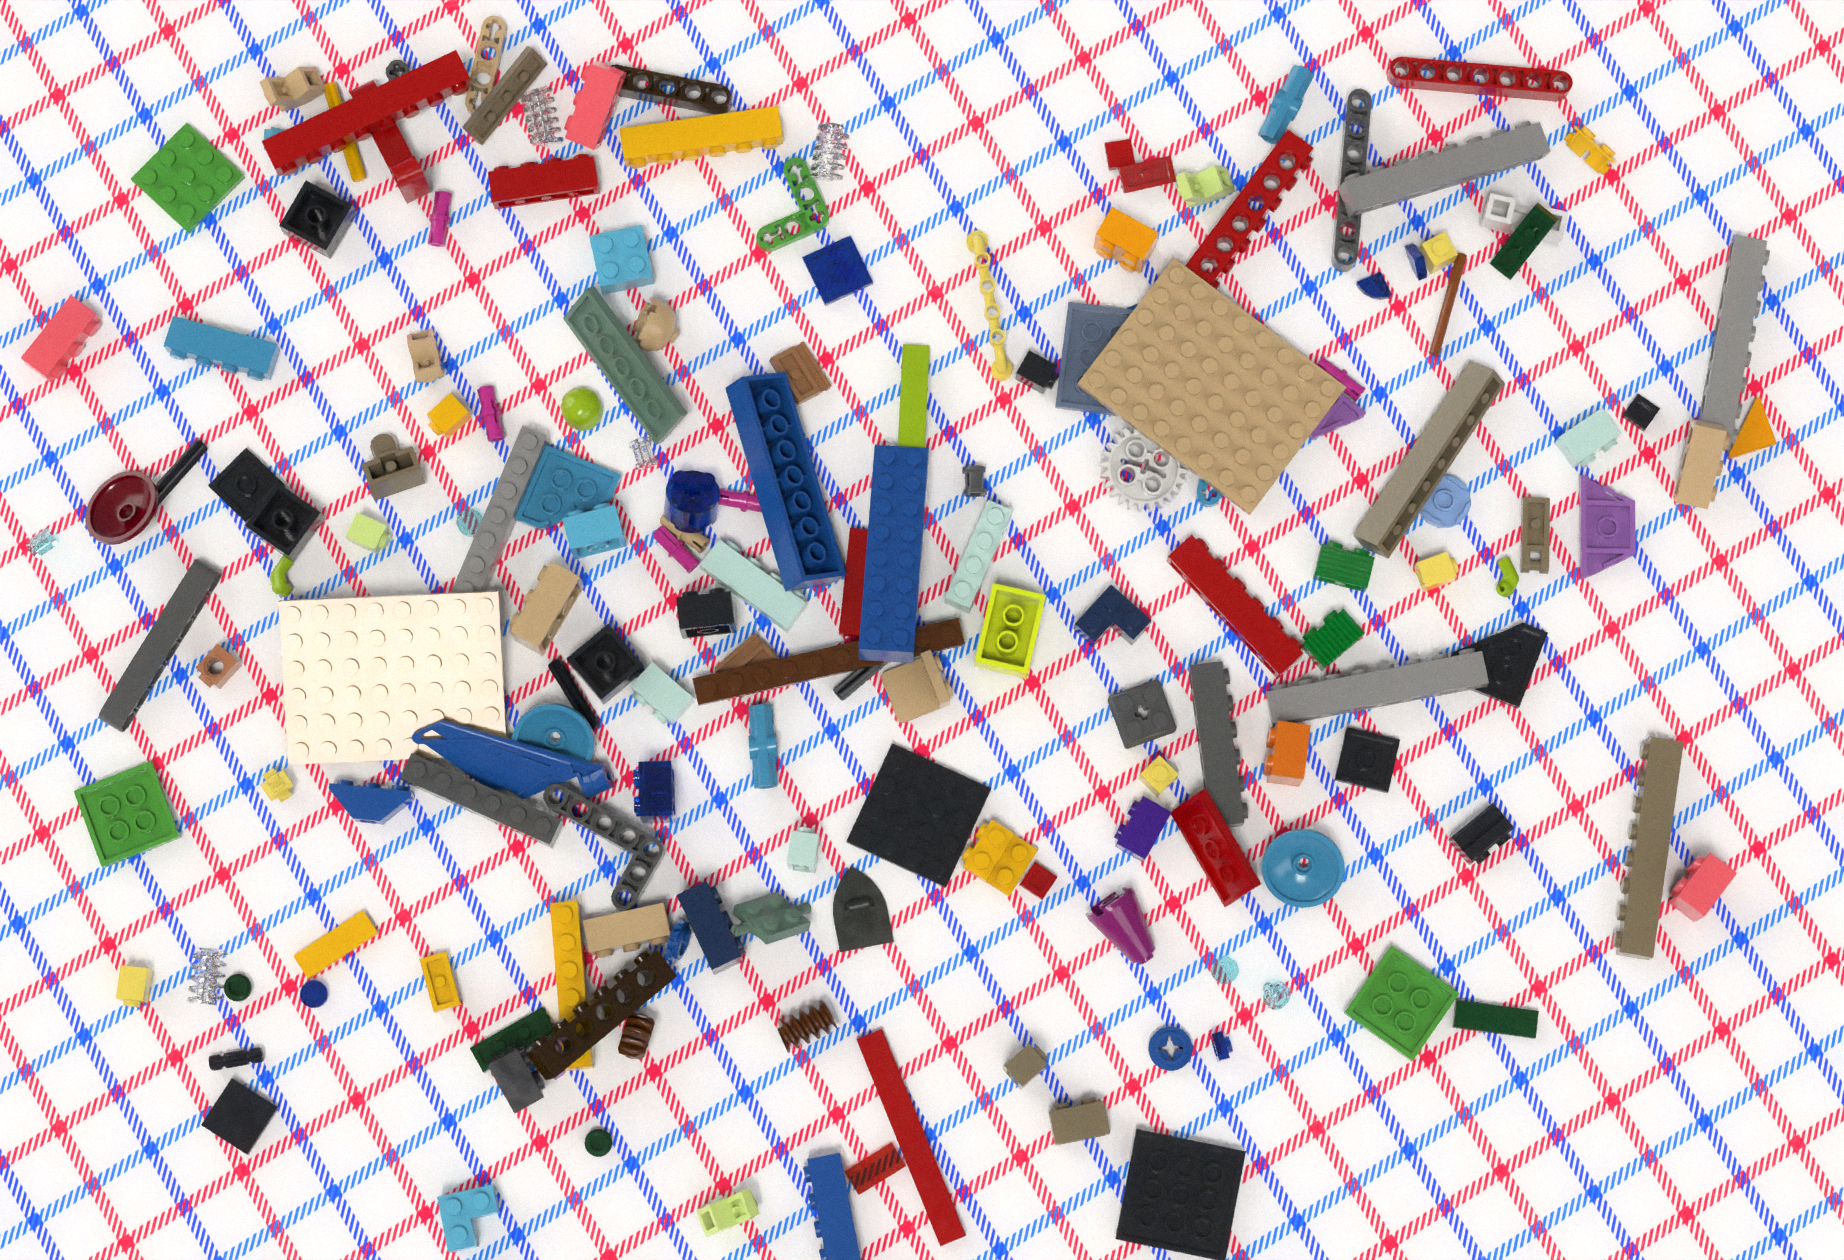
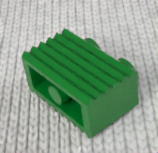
M1327 542V545L1322 544L1320 547L1312 579L1365 592L1368 588L1375 557L1369 556L1370 552L1364 549L1354 548L1352 552L1343 549L1342 544Z
M1342 609L1339 613L1333 610L1323 619L1325 625L1319 630L1313 627L1302 637L1305 640L1302 643V650L1305 651L1321 671L1333 663L1365 634L1345 609Z

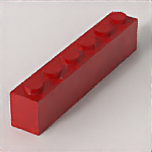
M1191 535L1167 557L1166 562L1275 678L1279 679L1304 654L1301 651L1302 645L1293 636L1289 638L1282 631L1284 627L1276 617L1270 618L1263 611L1265 606L1257 597L1251 598L1245 592L1247 588L1238 577L1233 579L1226 571L1228 567L1219 557L1214 559L1208 552V545L1201 538L1195 539Z

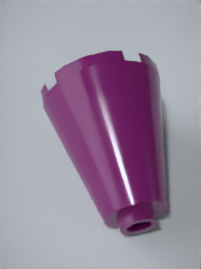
M1129 885L1122 888L1125 893L1119 896L1116 892L1111 893L1091 908L1092 913H1086L1085 915L1132 963L1139 962L1142 965L1154 957L1152 952L1156 948L1135 890Z

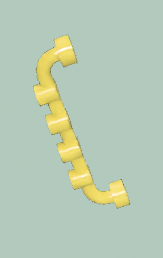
M976 230L967 236L966 246L970 252L975 254L974 266L979 270V291L984 296V317L989 322V343L994 348L996 359L991 366V375L995 380L1003 382L1011 377L1012 364L1006 359L1004 348L1006 336L999 323L1001 310L999 305L996 304L994 297L996 284L991 278L989 271L991 258L986 252L988 239L985 233ZM984 258L987 260V263L980 264L978 260ZM984 284H990L992 288L990 290H985L982 286ZM993 309L997 314L991 316L987 312ZM999 335L1002 337V340L997 342L992 337Z

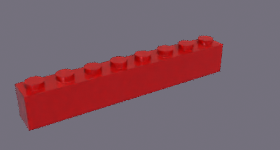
M454 50L261 142L278 176H289L299 170L298 167L307 163L315 164L330 152H341L347 148V144L356 140L358 142L364 141L372 135L371 133L379 129L387 130L393 127L396 121L400 119L413 118L420 113V110L428 106L436 107L451 95H462L469 90L468 87L473 85L457 50Z

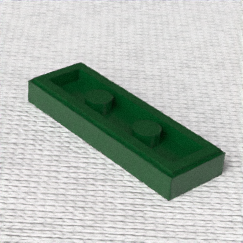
M1537 203L1489 264L1511 280L1559 219L1541 204Z
M1456 1000L1452 1028L1536 1039L1539 1011Z
M541 1007L471 1047L470 1050L482 1072L485 1073L490 1070L487 1066L486 1057L515 1041L519 1047L524 1045L527 1049L541 1035L544 1034L547 1037L553 1032L551 1028L553 1024L544 1008Z

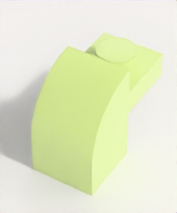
M1214 165L1198 174L1183 172L1175 176L1178 182V193L1186 201L1188 207L1208 204L1235 192L1227 167Z
M750 1188L696 1211L706 1237L747 1222L760 1214L757 1208V1201L752 1195Z

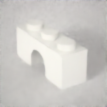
M1490 193L1485 204L1480 227L1512 235L1532 209H1526L1517 205V199ZM1543 206L1559 220L1541 242L1558 246L1564 235L1569 212Z

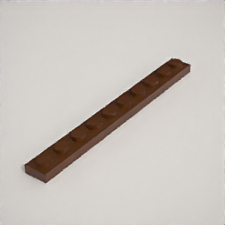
M959 618L916 627L914 657L920 656V653L928 650L934 653L964 646L965 643ZM858 640L692 678L698 706L890 662L859 660Z

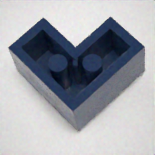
M1111 584L1074 624L1073 630L1094 647L1112 628L1132 646L1150 627L1152 620Z

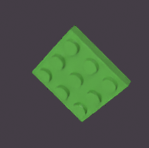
M186 122L130 179L190 234L245 179V176Z
M152 761L74 791L102 868L181 838Z
M1391 945L1344 1014L1412 1062L1460 993Z

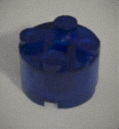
M679 470L673 473L672 478L666 485L664 516L668 522L670 521L675 525L674 528L685 533H699L704 531L711 523L713 525L716 522L720 489L714 475L708 472L703 473L693 470Z

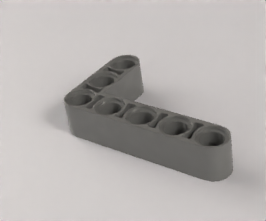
M559 784L548 786L544 791L543 799L549 809L633 856L612 892L611 901L620 912L634 909L664 858L665 849L662 843L652 835ZM555 791L564 794L563 801L559 804H552L549 800L550 795ZM578 805L588 807L587 814L582 818L573 815V810ZM602 818H608L612 823L611 827L606 831L597 829V823ZM626 831L635 833V840L631 844H623L621 842V835ZM654 844L659 847V853L656 857L649 858L645 856L644 851L648 845ZM636 868H641L646 873L645 878L640 882H635L631 879V873ZM622 892H628L632 895L631 902L626 906H621L617 903V897Z

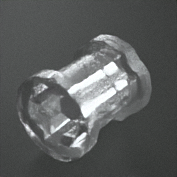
M651 437L637 438L628 443L629 448L633 449L637 462L635 464L636 470L648 469L659 463L658 458L654 457L652 451Z

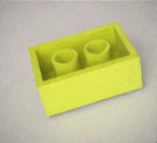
M993 583L974 667L1027 679L1046 595Z

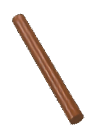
M1458 253L1454 261L1429 354L1433 356H1439L1467 258V255L1463 253Z

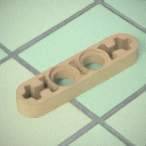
M498 16L487 17L481 26L470 76L473 86L468 87L469 90L465 98V105L470 115L476 110L471 102L477 101V91L482 92L481 101H483L496 83L507 31L504 20ZM494 24H498L500 31L497 30L495 32V42L490 41L491 32L488 27L492 28ZM486 48H493L496 51V55L491 60H485L481 57L482 51ZM487 73L491 79L488 84L479 85L476 82L477 75Z

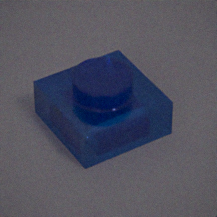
M1222 1031L1211 1034L1210 1039L1217 1063L1228 1060L1230 1058L1229 1053L1233 1052L1229 1036L1224 1037Z

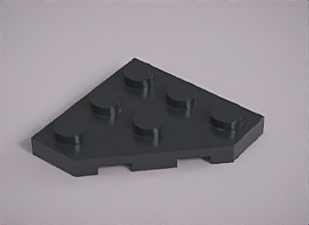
M1520 623L1503 632L1482 639L1477 643L1452 652L1450 657L1458 656L1459 651L1475 648V652L1482 651L1489 684L1487 687L1471 691L1518 709L1548 632L1525 623Z

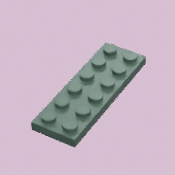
M591 286L583 292L563 317V320L655 445H658L665 441L688 412L595 286Z

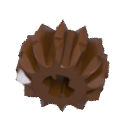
M633 1013L627 1018L618 1046L619 1054L638 1060L645 1057L655 1025L653 1018L642 1013Z

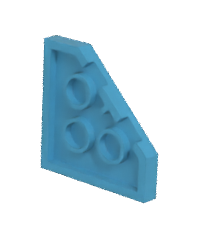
M546 445L515 520L540 531L563 522L562 518L568 517L567 514L572 511L583 510V512L594 509L596 505L611 502L622 476Z

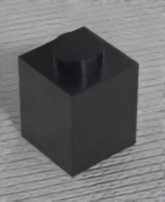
M1029 350L1016 372L1015 380L1044 395L1046 389L1052 390L1058 380L1059 375L1055 374L1057 365Z

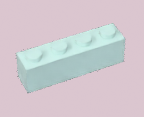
M987 501L945 595L944 604L965 613H970L1012 519L1013 510L993 501Z
M719 539L700 563V569L788 633L807 608L806 602L803 601L805 596L798 590L785 592L780 577L773 572H770L768 575L760 569L762 565L751 556L746 559L739 554L740 549L729 540L724 543Z

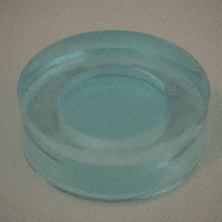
M465 509L458 515L456 524L463 535L474 537L483 517L475 509Z
M1219 957L1211 965V976L1219 984H1230L1238 976V964L1231 957Z

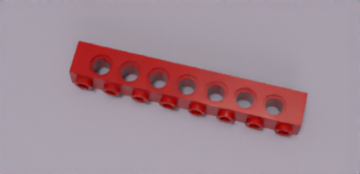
M1287 130L1185 266L1217 290L1220 282L1217 280L1223 273L1228 275L1236 263L1233 260L1238 252L1243 254L1252 242L1249 240L1250 236L1254 231L1259 233L1267 222L1265 216L1269 211L1274 213L1283 200L1280 196L1285 190L1288 192L1292 190L1298 181L1296 175L1301 169L1304 172L1308 169L1314 160L1311 157L1314 147L1290 130ZM1288 160L1292 163L1293 167L1291 169H1284L1280 166L1279 162ZM1274 181L1278 188L1269 190L1265 187L1264 182ZM1252 201L1259 202L1262 209L1258 211L1252 210L1248 203ZM1235 222H1242L1247 229L1237 231L1234 229L1233 224ZM1219 243H1227L1231 250L1221 252L1217 245ZM1205 263H1210L1215 267V271L1206 273L1202 270L1201 266Z

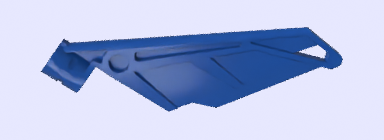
M445 720L437 721L417 730L412 735L414 743L425 744L480 784L494 790L508 789L521 799H526L540 793L552 784H561L575 777L578 778L582 791L588 798L615 787L613 776L608 767L603 765V763H591ZM433 730L443 737L423 738V734Z

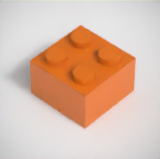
M1277 721L1274 728L1270 727V732L1268 731L1266 748L1271 749L1270 754H1267V757L1264 759L1262 773L1267 775V783L1300 786L1305 776L1311 725Z

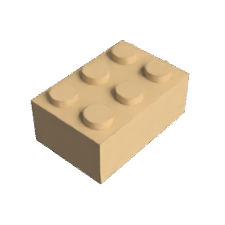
M551 561L548 567L543 566L538 574L537 580H539V583L535 590L530 589L523 600V603L526 605L521 613H515L509 624V627H511L510 633L514 640L541 656H544L584 588L582 580L578 575Z

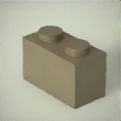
M1028 1044L1004 1065L1003 1070L1017 1087L1022 1090L1046 1069L1048 1064L1045 1061L1048 1057L1038 1045L1033 1048Z
M1096 1097L1080 1100L1081 1105L1070 1107L1069 1102L1053 1105L1054 1111H1049L1048 1115L1055 1146L1109 1135L1110 1128L1104 1100L1097 1102Z

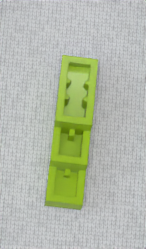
M903 344L898 446L925 448L930 345Z

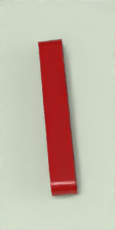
M1397 57L1393 59L1387 72L1389 84L1397 88L1554 102L1564 100L1573 85L1570 74L1560 70L1413 57ZM1402 68L1405 70L1406 75L1398 76L1395 74L1394 69ZM1427 70L1431 72L1433 77L1426 79L1421 76L1420 72ZM1455 73L1458 75L1459 80L1452 81L1448 79L1447 74ZM1481 75L1486 82L1477 83L1473 76ZM1506 77L1510 79L1512 85H1503L1500 82V78ZM1534 80L1537 82L1538 87L1531 88L1527 85L1526 81ZM1560 82L1564 85L1565 89L1557 90L1554 88L1553 83Z

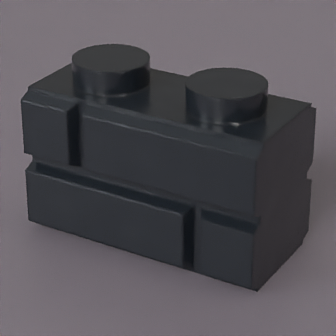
M1492 803L1448 841L1468 865H1471L1474 861L1479 865L1491 855L1488 850L1492 846L1497 844L1500 848L1512 838L1509 832L1514 827L1503 816L1496 805Z

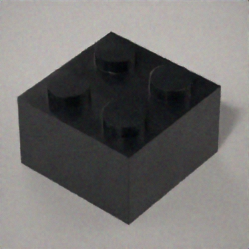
M306 180L279 227L284 235L331 259L357 213L352 204Z
M277 482L247 521L245 527L254 536L294 562L325 518L320 511Z
M725 588L710 589L708 594L698 595L697 591L683 592L682 597H676L679 629L682 639L736 633L731 591L725 592Z
M609 624L566 658L569 665L603 705L645 670L642 662Z
M516 1041L486 1057L487 1066L514 1114L544 1098L543 1089L546 1088L537 1069L532 1071L529 1065L532 1062L526 1055L528 1051L525 1046L519 1047Z

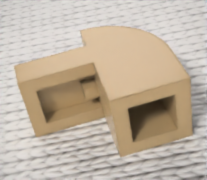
M297 67L285 77H265L259 82L269 105L279 106L280 111H288L305 105L326 91L316 67Z
M433 329L408 334L407 345L413 362L416 382L428 383L445 377Z

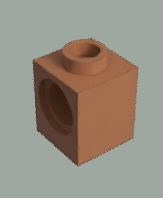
M217 643L195 668L201 673L198 678L209 688L215 685L221 689L242 665ZM217 662L223 663L221 673L217 675L211 674L213 664Z

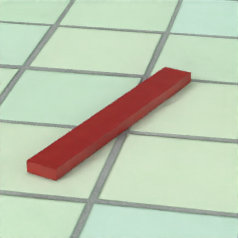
M880 1029L856 1039L940 1247L965 1237L966 1234L883 1030Z

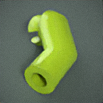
M285 556L281 557L270 574L272 591L281 597H287L292 590L291 585L287 584L286 574L294 563Z
M1506 557L1497 562L1503 576L1496 586V591L1502 597L1511 596L1519 582V576L1510 557Z

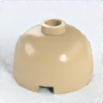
M653 296L649 298L652 304L645 303L633 327V331L637 332L636 339H634L641 350L649 352L663 349L668 342L673 343L679 332V329L675 327L677 319L674 310L670 305Z

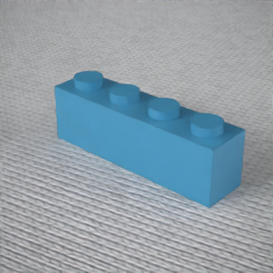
M176 316L172 317L164 342V348L170 353L169 356L182 361H185V358L194 359L196 364L208 368L213 364L220 366L222 371L230 374H237V371L246 373L248 378L256 381H262L263 378L271 380L280 352L276 343Z

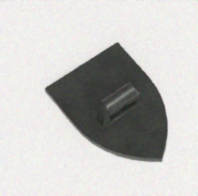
M850 867L840 880L833 901V919L840 953L894 942L888 909L882 893L869 877L861 871Z

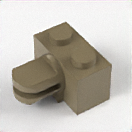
M379 434L371 440L370 448L374 459L361 463L374 501L425 484L413 446L398 450L397 444L390 434Z

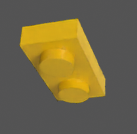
M445 951L419 959L433 1012L437 1013L461 1006L448 953Z

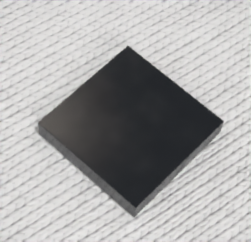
M245 448L208 487L247 523L274 485L278 482L285 487V484L252 452Z
M1347 727L1334 781L1388 793L1400 740Z
M231 1078L201 1126L249 1155L279 1107Z

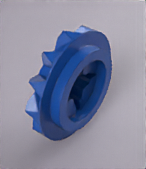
M680 920L674 925L672 932H670L665 948V960L674 964L684 956L691 938L689 922Z
M1170 1026L1161 1028L1153 1034L1149 1042L1148 1052L1152 1062L1160 1069L1175 1071L1183 1068L1189 1062L1193 1046L1186 1032L1180 1028ZM1168 1037H1170L1173 1046L1182 1047V1049L1173 1053L1172 1061H1170L1167 1052L1158 1050L1167 1046Z

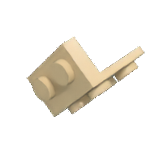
M931 650L920 653V658L914 660V663L903 664L885 671L881 675V680L890 703L900 723L908 722L950 705L949 697L953 696L951 686L948 680H942L940 671L943 670L938 655H932Z

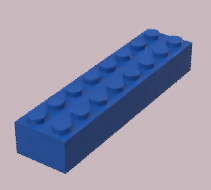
M786 372L742 376L725 389L785 592L828 586L846 576V572Z
M875 445L859 636V660L914 663L929 448Z

